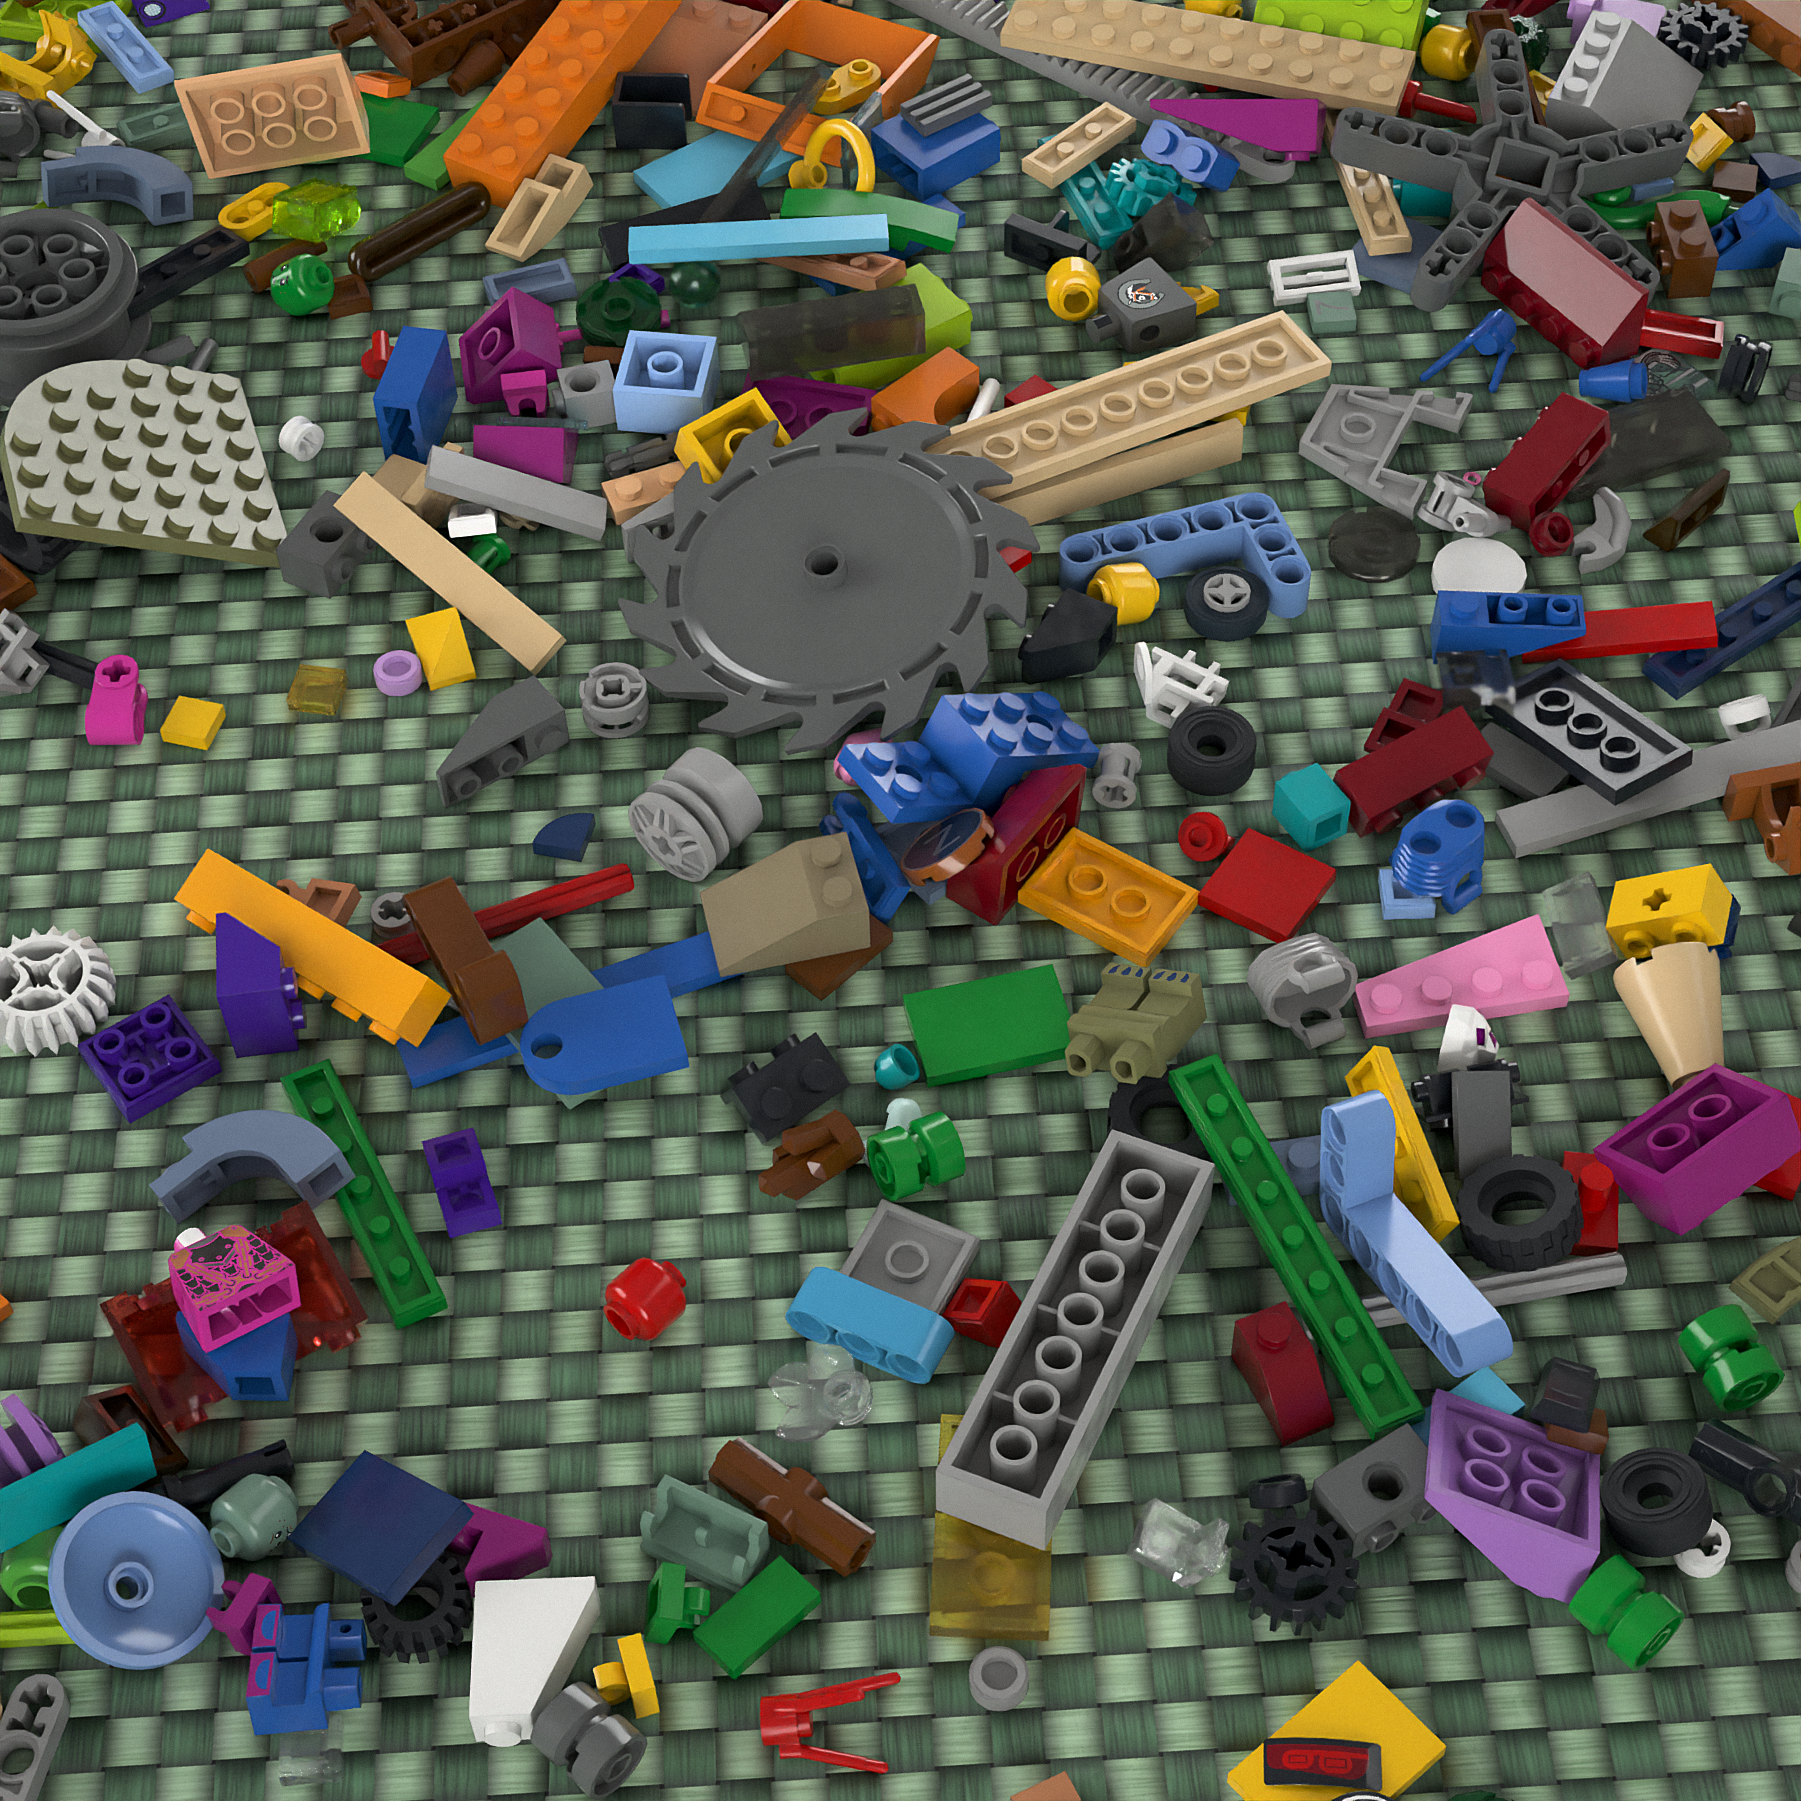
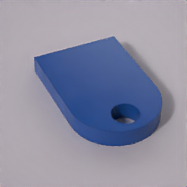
M665 974L549 1003L532 1015L525 1024L520 1038L521 1056L529 1077L541 1088L561 1095L589 1093L690 1067ZM554 1045L561 1048V1051L552 1058L541 1059L535 1056V1053L544 1046Z

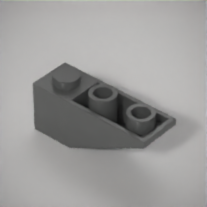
M534 675L493 696L438 768L436 777L441 801L445 808L473 796L477 791L505 776L514 774L520 768L546 754L555 752L559 747L570 742L565 709Z

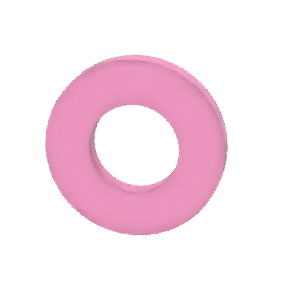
M1467 472L1464 474L1463 480L1472 486H1477L1481 482V476L1476 472ZM1468 477H1475L1476 481H1469Z

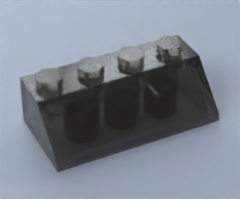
M916 284L892 286L890 288L805 300L772 307H761L741 311L735 316V323L751 382L926 353L925 311Z

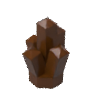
M836 1109L819 1120L783 1131L782 1145L773 1149V1166L758 1175L760 1191L774 1198L782 1193L788 1198L796 1201L863 1159L866 1149L859 1132L847 1116Z

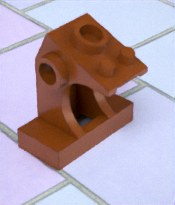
M1801 761L1730 775L1721 805L1728 822L1752 817L1764 840V849L1768 860L1779 865L1789 876L1800 874ZM1790 786V788L1771 791V789Z

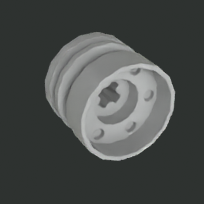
M700 747L687 750L666 770L662 780L653 782L648 787L646 793L640 794L631 803L628 810L630 825L637 840L647 853L665 870L680 879L691 882L705 880L712 873L715 866L720 865L726 859L730 852L729 849L737 848L759 827L763 820L761 802L755 789L743 773L724 757L712 750Z

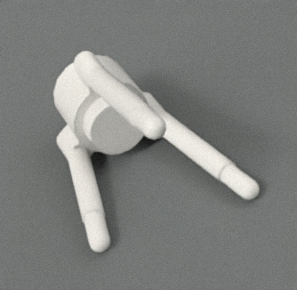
M49 90L47 92L48 98L88 130L82 139L81 147H126L121 139L100 128L54 91ZM49 149L44 151L45 157L56 160L75 157L73 154Z

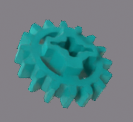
M1123 158L1120 159L1118 164L1113 162L1104 185V189L1109 191L1108 198L1119 200L1117 206L1123 208L1131 216L1145 217L1149 222H1162L1167 225L1169 220L1179 224L1182 218L1188 219L1197 193L1191 191L1193 185L1182 182L1183 176L1177 174L1171 167L1167 165L1159 166L1154 164L1153 161L1138 160L1137 158H1133L1131 163Z

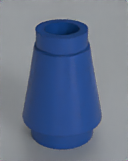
M1629 359L1580 371L1579 392L1581 397L1634 404L1636 399L1646 398L1648 375L1645 363H1635L1634 359Z

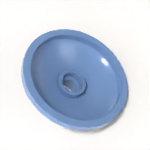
M138 1491L120 1492L92 1502L74 1516L64 1527L50 1557L48 1569L49 1594L55 1614L63 1629L86 1653L106 1664L119 1668L134 1670L153 1669L173 1663L196 1648L211 1631L213 1626L205 1612L208 1607L216 1608L220 1611L224 1597V1591L221 1588L225 1581L223 1564L218 1548L215 1546L208 1530L188 1509L169 1498L153 1493ZM116 1583H122L128 1587L130 1591L129 1600L123 1599L117 1594Z

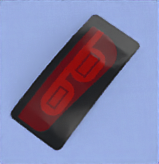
M1268 1738L1264 1740V1783L1267 1786L1324 1785L1380 1791L1382 1789L1381 1747L1375 1743L1343 1739Z

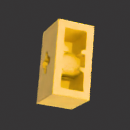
M1711 863L1620 880L1615 883L1605 928L1627 960L1634 956L1635 959L1652 956L1650 949L1679 942L1706 943L1707 947L1719 945L1724 942L1733 896Z

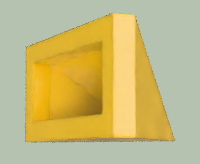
M450 607L405 620L430 691L476 678L457 607Z

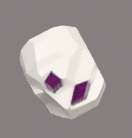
M1452 1005L1437 1066L1438 1072L1455 1068L1460 1071H1467V1066L1496 1060L1499 1044L1484 1016L1478 1013L1474 1007Z

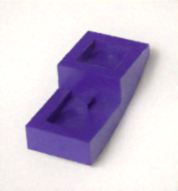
M474 1127L421 1141L449 1238L502 1224L499 1207L487 1174L484 1157Z

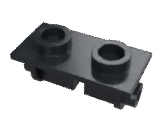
M1504 1058L1467 1066V1071L1510 1070L1511 1113L1513 1112L1512 1105L1529 1102L1528 1096L1513 1090V1083L1520 1082V1072L1515 1061L1507 1063ZM1457 1068L1420 1075L1419 1081L1411 1083V1093L1414 1102H1422L1423 1107L1414 1108L1416 1116L1425 1123H1429L1432 1128L1453 1126L1451 1072L1460 1071Z

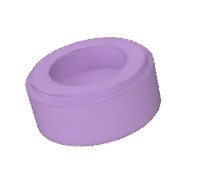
M396 650L388 652L379 657L373 667L378 689L389 696L408 695L418 689L423 681L420 660L415 654L408 651Z

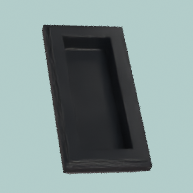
M1554 1356L1545 1363L1530 1417L1575 1432L1588 1434L1601 1381L1597 1369Z

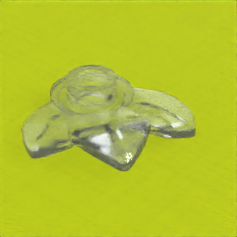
M818 1344L812 1353L810 1363L793 1362L785 1364L777 1369L767 1382L773 1395L783 1405L788 1407L775 1432L778 1439L788 1442H809L820 1439L836 1423L844 1426L854 1425L868 1415L872 1406L873 1389L869 1380L864 1374L855 1370L852 1355L843 1347L834 1344ZM848 1392L847 1395H845L844 1397L839 1398L841 1395H843V1394H845V1393Z

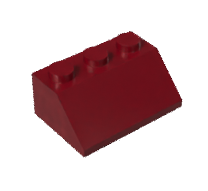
M1072 764L1034 770L1020 786L1017 784L1012 785L1006 792L1000 809L993 817L988 816L994 826L992 839L985 836L982 839L985 848L979 857L963 870L948 878L946 898L992 925L997 926L1018 901V891L1070 829L1072 827L1078 829L1087 768L1081 764Z

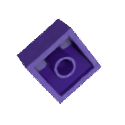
M227 912L217 913L216 997L236 1058L298 1051V1029L307 1028V1015L304 999L297 998L298 984L295 968L285 967L279 946Z

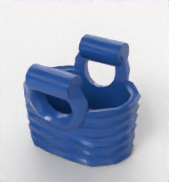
M1440 800L1426 808L1402 829L1398 846L1394 849L1392 855L1389 856V863L1393 868V876L1403 888L1416 895L1441 896L1444 909L1452 915L1458 913L1483 892L1481 887L1485 832L1483 815L1474 805L1463 800ZM1469 872V879L1456 888L1461 878Z

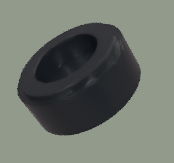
M1289 1473L1262 1477L1251 1481L1247 1485L1250 1507L1253 1509L1284 1507L1308 1499L1305 1477L1301 1476V1474Z

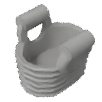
M1317 933L1298 936L1262 951L1251 963L1246 980L1250 990L1253 991L1262 1009L1269 1017V1021L1280 1027H1289L1294 1035L1304 1042L1308 1050L1346 1036L1345 1026L1339 1009L1346 1004L1355 992L1358 973L1355 964L1350 962L1349 958L1339 951V948L1334 946L1329 938ZM1314 1010L1322 1011L1330 1017L1327 1021L1307 1028L1300 1021L1303 1014Z

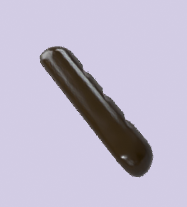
M468 181L454 187L357 242L348 253V269L351 274L361 275L365 282L378 280L481 221L487 216L491 207L489 191L484 185L474 181Z

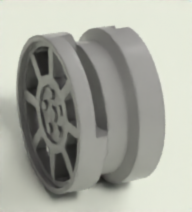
M618 662L602 664L591 669L588 672L589 677L585 681L581 680L579 686L583 719L586 726L593 733L606 738H622L639 731L646 724L650 714L647 684L645 678L639 674V670L629 664ZM627 722L632 724L629 727L619 729L620 724ZM604 724L614 725V730L604 729L602 726Z

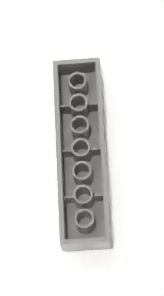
M1113 1129L1111 1130L936 1469V1510L1045 1551L1211 1205L1214 1163Z

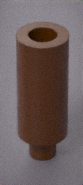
M302 236L244 264L243 272L250 287L256 293H259L271 287L270 279L272 272L279 264L304 253L320 256L326 253L328 248L321 236L311 241Z

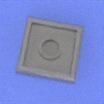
M881 1199L839 1273L942 1316L980 1250V1237Z

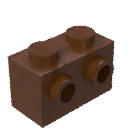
M1699 200L1656 203L1653 221H1648L1646 225V242L1648 247H1650L1655 267L1659 271L1660 280L1667 299L1710 296L1719 255Z

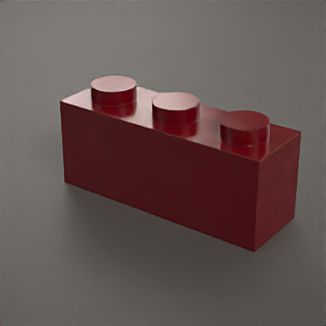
M1562 392L1551 406H1546L1542 409L1536 423L1524 437L1521 436L1514 442L1510 453L1500 465L1492 468L1487 473L1482 485L1485 506L1496 514L1507 515L1511 520L1512 526L1529 533L1531 520L1542 512H1552L1611 443L1609 412Z
M1461 705L1337 770L1333 782L1351 801L1348 821L1358 836L1362 838L1375 830L1381 835L1398 826L1403 821V816L1415 809H1418L1421 813L1431 805L1443 800L1445 793L1457 787L1461 791H1465L1477 785L1486 777L1485 770L1494 752Z

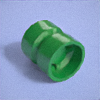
M941 1111L909 1122L907 1131L898 1125L869 1136L866 1142L867 1158L874 1180L885 1198L891 1202L923 1191L925 1182L935 1187L964 1176L966 1170L964 1150L958 1132L952 1121Z
M1736 1304L1723 1305L1699 1316L1686 1326L1679 1335L1677 1342L1697 1373L1704 1374L1702 1380L1704 1386L1719 1410L1724 1413L1738 1412L1764 1400L1779 1387L1785 1376L1766 1344L1757 1343L1759 1338L1757 1330L1742 1307Z
M1618 1554L1605 1561L1583 1583L1571 1600L1568 1611L1594 1636L1607 1633L1606 1646L1632 1671H1636L1654 1658L1669 1642L1682 1624L1685 1613L1661 1592L1655 1593L1651 1591L1646 1593L1644 1591L1646 1578Z

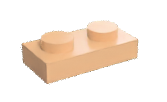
M676 461L602 482V496L607 499V507L615 524H623L673 492L675 485L687 471L682 462Z

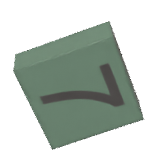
M1351 291L1307 293L1306 306L1312 334L1356 332L1357 317Z

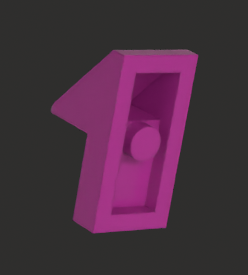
M466 1503V1505L474 1515L445 1548L461 1556H469L472 1553L464 1575L471 1597L474 1598L475 1581L518 1580L548 1567L553 1557L547 1528Z

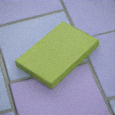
M7 0L0 10V37L37 43L39 38L44 35L39 14L41 9L51 14L58 11L64 16L63 20L67 21L71 17L78 22V12L113 1L127 16L133 8L132 1L44 0L33 7L24 8L14 0ZM78 24L76 27L89 38L87 41L89 47L94 53L100 54L102 52L100 48Z

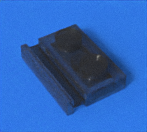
M1499 649V656L1486 657L1485 650L1436 652V672L1443 708L1452 707L1456 709L1462 705L1466 712L1478 710L1481 706L1493 705V699L1506 698L1508 705L1515 704V682L1506 649Z

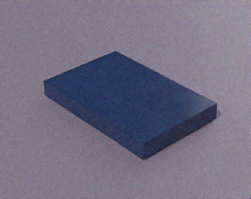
M364 1450L297 1525L287 1539L298 1551L396 1606L469 1522L474 1513L464 1501Z

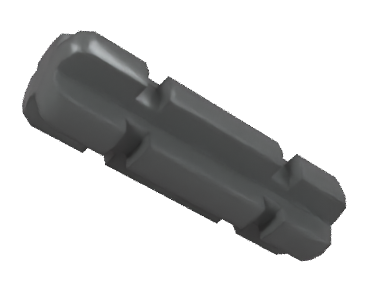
M679 430L666 434L665 440L657 437L627 447L626 453L618 450L604 456V466L609 477L613 480L630 475V470L637 473L668 463V457L671 456L673 460L679 459L674 452Z

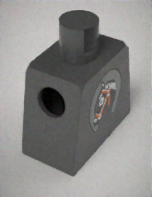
M1148 257L1100 287L1098 291V314L1086 320V330L1094 343L1114 337L1128 353L1137 354L1194 337L1197 303L1151 257Z

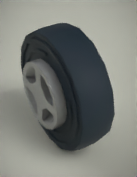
M1220 566L1208 568L1196 574L1188 583L1183 609L1188 624L1198 634L1211 640L1230 642L1243 640L1255 634L1266 620L1269 597L1264 583L1255 574L1242 568Z

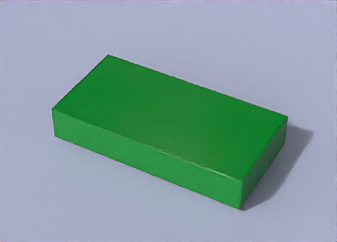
M780 1555L693 1631L694 1641L735 1680L821 1603V1593Z

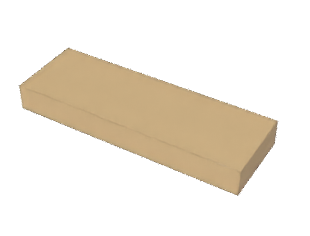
M1105 102L1022 159V171L1053 189L1136 131L1137 119Z

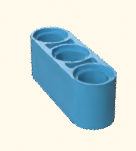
M815 1267L810 1271L785 1315L787 1323L800 1335L916 1384H926L930 1381L955 1335L952 1325L941 1315L826 1267Z

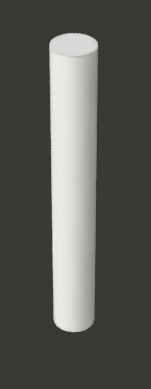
M989 378L984 381L967 422L990 414L1000 390V384L996 379Z

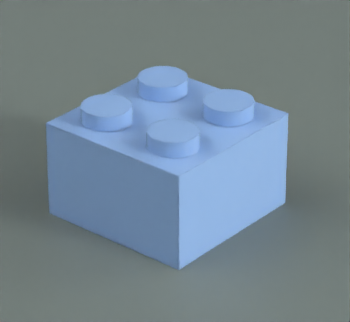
M629 330L613 387L617 430L669 434L710 413L720 380L717 337Z

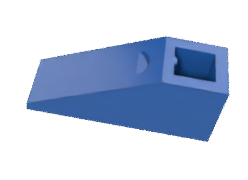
M1438 590L1430 627L1433 664L1482 666L1585 636L1586 634L1582 595Z

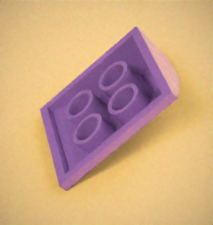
M1436 1388L1432 1397L1424 1498L1516 1585L1529 1589L1537 1596L1554 1598L1570 1604L1576 1592L1585 1582L1600 1553V1454L1596 1455L1548 1441L1544 1427Z

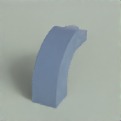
M84 146L75 148V157L41 162L43 200L49 208L90 200L106 199L125 202L137 207L146 215L153 226L193 219L192 181L181 168L156 154L121 146Z
M249 1110L232 1113L209 1121L182 1137L191 1153L181 1161L169 1166L149 1186L167 1212L179 1225L221 1191L244 1179L270 1177L281 1180L291 1186L305 1203L314 1210L356 1176L341 1150L321 1129L311 1122L286 1112Z

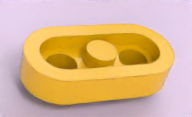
M856 59L816 79L808 88L810 108L818 114L835 115L867 100L881 87V71L879 67L868 60Z
M281 182L265 183L225 206L218 215L219 224L250 242L280 222L285 221L295 212L296 204L293 191L290 186Z

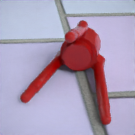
M892 1672L801 1693L762 1696L760 1700V1727L763 1745H779L780 1759L804 1758L862 1771L886 1773L889 1766L884 1761L802 1744L801 1741L803 1737H813V1710L861 1701L865 1698V1692L899 1683L901 1680L900 1674Z

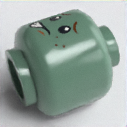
M255 1473L248 1475L213 1502L210 1511L213 1525L210 1531L211 1538L215 1546L228 1557L236 1555L242 1560L250 1562L263 1559L286 1541L287 1537L297 1527L298 1500L292 1489L277 1476L271 1475L267 1477Z

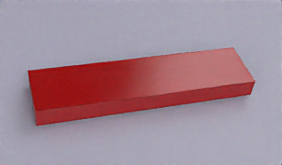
M1712 601L1584 612L1585 636L1523 653L1521 657L1522 664L1555 661L1559 658L1572 660L1717 647L1718 633Z

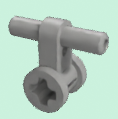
M1438 471L1433 480L1436 486L1427 505L1422 504L1417 513L1422 520L1437 528L1450 532L1455 530L1467 532L1474 537H1490L1495 533H1506L1511 528V520L1507 515L1496 514L1471 498L1475 488L1470 483L1442 471Z

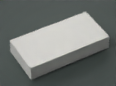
M477 503L452 505L448 517L450 538L496 533L498 522L497 510Z

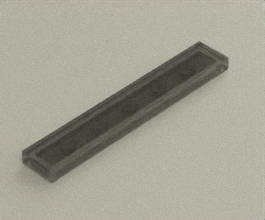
M823 63L821 65L818 64L696 224L726 222L825 93L834 73L833 70ZM695 261L675 262L674 265L687 273Z

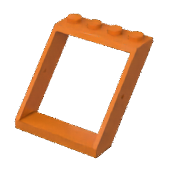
M789 0L707 81L695 122L804 157L806 145L812 133L820 124L830 119L743 93L788 49L840 66H844L856 59H865L879 67L881 78L887 79V81L849 120L863 132L870 144V129L895 117L901 111L900 104L912 99L925 85L940 37L819 0ZM834 136L825 144L820 162L846 170L856 160V155L852 146L845 138Z

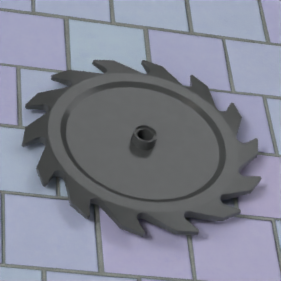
M866 407L828 414L791 443L780 448L774 447L779 423L777 420L769 422L743 438L721 479L713 484L703 482L699 463L693 462L674 487L675 530L672 536L667 539H658L642 524L637 526L632 556L657 593V598L649 604H642L623 598L617 601L631 634L676 657L675 661L670 665L640 669L639 674L645 678L648 684L665 697L727 702L728 704L723 710L698 723L701 732L739 738L793 721H799L803 723L802 726L784 747L787 755L827 748L871 712L880 710L885 712L880 740L884 743L918 722L942 674L949 671L958 673L964 693L974 692L990 669L986 633V619L989 615L997 612L1003 613L1021 629L1026 627L1028 591L999 553L1006 547H1016L1038 552L1040 545L1025 517L977 494L980 489L985 487L1011 484L1013 481L1012 475L985 457L925 453L924 450L951 435L949 426L911 421L867 435L852 436L853 432L868 416Z

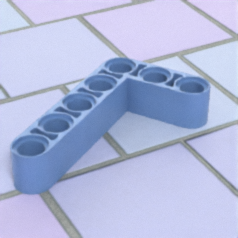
M1251 492L1067 537L1061 542L1059 547L1058 582L1063 592L1069 588L1086 595L1089 582L1093 579L1097 570L1106 565L1128 562L1140 563L1150 571L1155 579L1241 558L1247 571L1255 574L1264 583L1269 597L1268 610L1278 617L1294 618L1301 615L1307 608L1311 568L1275 501L1264 493Z
M1371 1090L1329 1105L1322 1110L1319 1200L1322 1215L1330 1230L1454 1377H1462L1511 1357L1513 1341L1501 1315L1393 1193L1396 1124L1393 1110L1384 1094L1379 1090Z

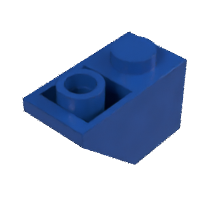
M1770 188L1749 200L1740 209L1710 229L1719 255L1716 271L1772 268L1783 260L1787 247L1794 249L1801 247V222L1798 214Z
M177 1311L176 1324L185 1351L232 1400L289 1401L298 1346L290 1313H286L205 1353L182 1311Z

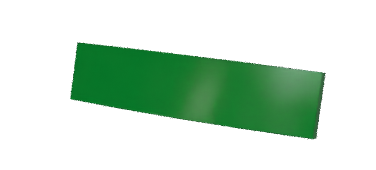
M786 189L782 199L779 219L887 214L889 247L904 252L909 240L950 254L956 241L959 214L917 201L870 192L839 189Z

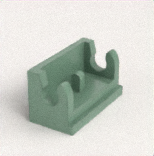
M665 1474L657 1486L656 1498H658V1504L655 1512L651 1514L644 1511L641 1517L640 1529L643 1539L640 1544L641 1551L662 1562L686 1565L687 1574L734 1596L757 1576L771 1553L767 1522Z

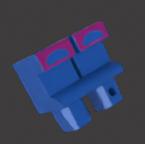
M329 1603L317 1606L312 1615H284L282 1604H258L252 1643L253 1653H251L246 1690V1702L254 1734L266 1735L328 1729L330 1711L361 1708L363 1682L360 1666L335 1668V1662L366 1659L367 1633L364 1620H333Z

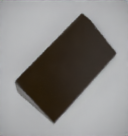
M1724 468L1692 489L1643 533V538L1666 552L1676 548L1723 506L1731 476L1730 471Z
M130 1384L82 1397L73 1421V1429L86 1447L136 1422L145 1431L157 1476L125 1492L139 1491L161 1483L163 1475L170 1473L172 1476L186 1468L189 1463L188 1458Z

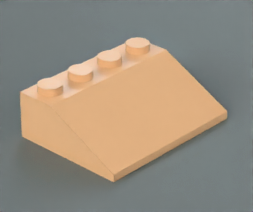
M342 53L174 80L177 95L208 179L371 153L368 116L359 87Z

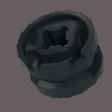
M1737 334L1734 340L1737 341V344L1730 347L1720 376L1717 393L1728 397L1732 393L1741 396L1742 401L1753 404L1764 381L1774 344L1763 340L1759 344L1750 342L1749 336Z

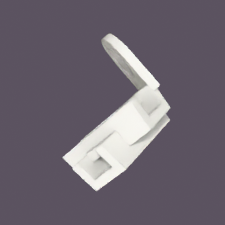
M1138 642L1135 644L1134 673L1144 704L1146 705L1147 718L1171 729L1177 718L1185 712L1203 706H1217L1225 697L1229 681L1219 676L1221 664L1214 661L1206 669L1195 664L1196 652L1189 650L1181 659L1156 646L1151 651L1152 664L1146 643ZM1189 680L1198 686L1196 689H1193L1183 683ZM1166 706L1174 711L1169 715L1161 710Z

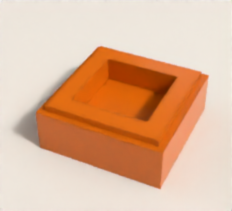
M380 70L355 75V81L361 92L384 98L410 94L411 80L407 77Z

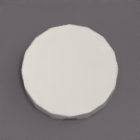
M1484 537L1463 538L1447 544L1437 553L1431 573L1433 590L1436 594L1438 590L1523 593L1527 578L1525 562L1515 550L1500 541Z

